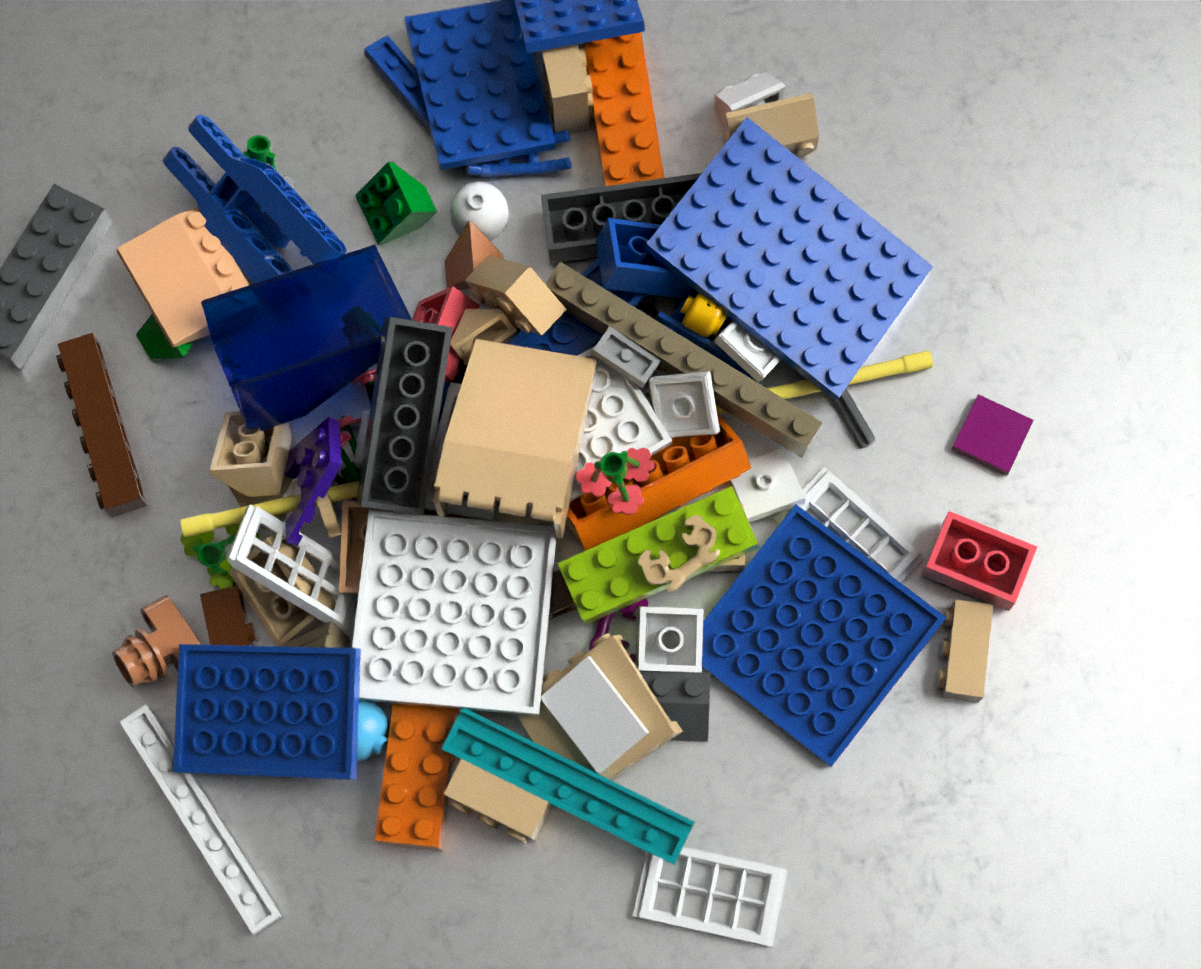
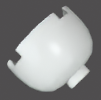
M484 182L469 183L460 188L452 198L450 205L452 226L460 236L470 219L486 238L491 241L501 235L503 228L508 223L507 201L500 190L491 184Z

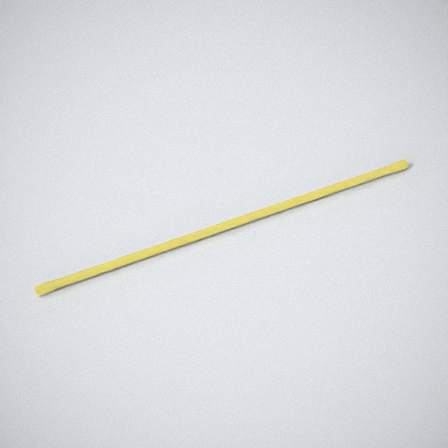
M927 350L905 355L898 359L863 366L849 385L901 373L907 374L930 369L933 367L932 356ZM808 379L767 388L785 400L822 391ZM716 406V410L719 415L728 413L720 407ZM359 481L329 487L327 492L331 501L336 502L357 497ZM301 494L261 502L252 506H258L273 516L294 511L301 502ZM248 506L180 519L184 537L211 532L217 528L239 524Z

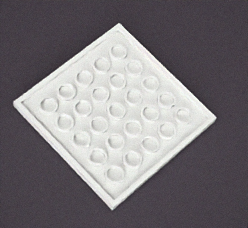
M369 510L352 648H361L359 700L457 709L464 707L468 710L539 716L556 547L555 527Z

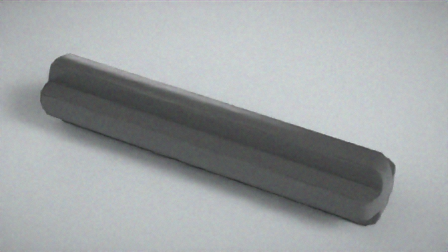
M846 388L837 400H833L859 447H868L875 442V436Z

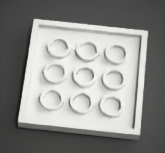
M594 347L578 355L580 357L597 359V366L570 502L584 494L581 491V484L576 481V474L579 470L584 469L587 463L591 462L594 464L597 461L600 462L602 457L609 452L620 454L622 451L627 452L629 448H635L636 450L646 448L652 456L672 444V439L638 385L593 356L591 353Z

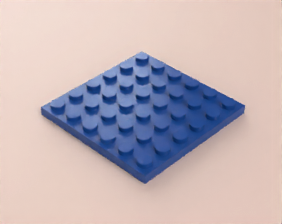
M795 504L703 620L702 668L831 768L947 617Z

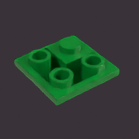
M387 162L355 194L378 245L385 244L421 228L437 213L426 187L393 162Z

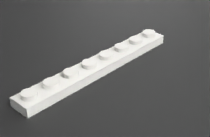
M146 704L121 720L120 724L252 934L256 935L281 918L282 915L192 773L173 772L174 745L151 708Z

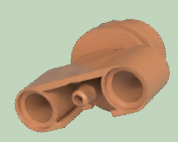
M167 595L140 609L142 617L152 633L148 635L145 630L139 628L135 631V636H127L122 646L112 651L114 661L120 673L131 687H135L140 683H153L157 681V675L160 678L166 677L168 675L166 665L171 662L178 671L179 644L201 645Z

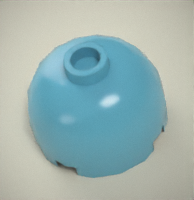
M359 700L357 762L370 758L374 753L377 755L381 754L388 744V738H386L388 718L377 704L369 700Z

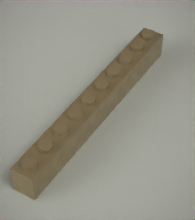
M562 262L558 264L545 283L566 308L564 312L601 335H604L609 326L659 358L661 361L656 369L666 375L710 371L716 406L802 458L816 437L822 425L821 421Z

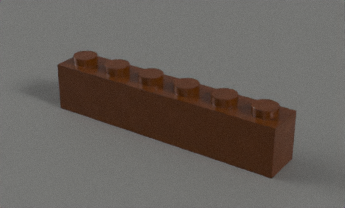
M89 333L58 343L60 354L56 355L61 372H66L68 381L64 382V387L69 399H73L76 409H72V415L77 427L81 426L84 436L80 437V443L84 453L89 454L91 464H88L87 467L92 481H97L99 492H96L95 495L100 509H105L114 517L147 506L100 342L93 333Z

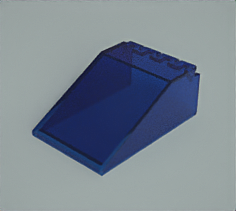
M375 244L343 254L338 258L309 265L205 299L201 302L213 345H216L214 350L222 365L223 372L231 387L247 429L259 427L261 431L306 416L378 362L384 317L412 320Z

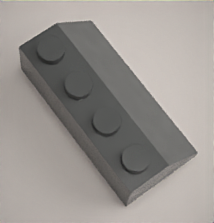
M639 671L670 721H676L683 731L670 741L708 742L710 673Z

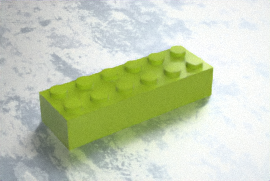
M728 487L557 563L584 624L587 625L667 589L672 582L662 585L648 583L643 568L638 565V560L646 550L651 551L650 560L659 559V551L662 550L670 559L668 569L674 570L693 558L697 553L698 547H689L682 538L683 533L691 535L694 527L685 526V521L692 516L700 515L704 522L714 527L717 536L715 544L709 553L719 550L720 554L714 562L702 566L686 578V580L758 549L757 539L733 487Z

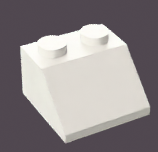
M768 71L760 75L752 74L738 85H728L720 89L715 94L714 109L722 124L725 125V114L727 112L783 100L785 85Z
M638 607L635 666L638 671L702 672L703 609Z

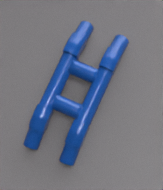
M567 130L553 133L556 146L557 144L570 141V134ZM537 152L527 154V163L510 164L509 158L499 159L498 164L477 163L466 165L465 173L486 178L532 174L551 175L559 171L571 169L572 165L569 157L539 162Z

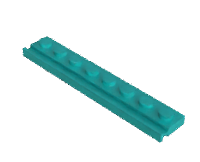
M464 707L461 708V712L441 748L442 750L675 865L695 823L694 821Z

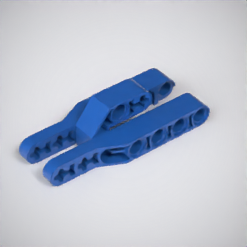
M197 115L188 126V130L225 171V174L215 184L192 157L178 147H172L163 158V163L196 199L200 213L206 219V229L220 240V244L233 257L239 268L280 312L286 315H293L311 294L310 287L266 238L279 248H286L293 241L301 250L299 253L303 257H307L318 269L326 272V274L344 256L347 249L343 242L273 166L244 156L211 119L204 115ZM245 215L255 224V226L265 235V237L255 228V226L245 217Z

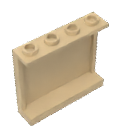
M608 633L594 641L593 645L595 648L586 654L584 651H581L572 656L567 661L569 666L563 670L555 669L543 677L544 683L542 684L541 696L586 657H591L649 731L631 749L602 773H599V775L612 780L683 731L676 721H670L620 642L624 639L622 635L610 636ZM542 700L540 701L539 716L516 714L533 742L597 773Z

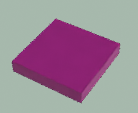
M978 394L952 450L1008 475L1034 420Z

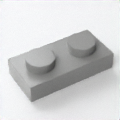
M610 326L591 353L642 388L661 361Z

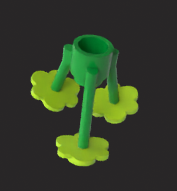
M241 523L226 526V532L230 536L221 542L212 541L214 539V531L189 537L181 535L180 541L185 546L184 553L187 556L194 555L203 566L207 567V573L211 576L209 582L212 586H219L220 589L234 585L235 581L228 572L233 567L230 566L231 563L226 561L225 548L233 544ZM258 532L256 533V536H255L257 539H259V534H258Z

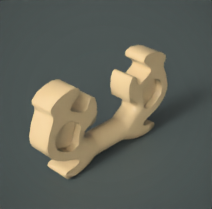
M327 492L324 498L317 497L316 500L329 538L341 535V529L335 502L331 501Z
M700 515L692 516L685 521L686 527H694L691 535L682 534L683 541L689 547L697 546L698 550L695 556L681 567L674 570L668 569L670 559L662 550L659 551L660 558L656 560H650V550H646L640 556L638 565L643 568L648 583L662 585L672 582L667 587V592H673L680 588L691 574L718 558L719 550L709 553L716 541V530L704 522Z

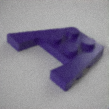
M327 417L289 451L284 476L292 479L298 477L297 486L301 487V502L286 521L287 543L299 545L303 538L299 534L303 523H311L315 515V501L317 497H325L342 465L340 423L336 419Z

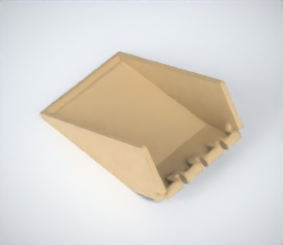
M476 339L443 443L433 500L438 516L446 517L448 503L462 505L464 495H469L467 507L490 511L494 510L495 502L498 500L501 501L499 512L525 517L527 506H532L531 518L554 522L556 537L563 538L597 359Z

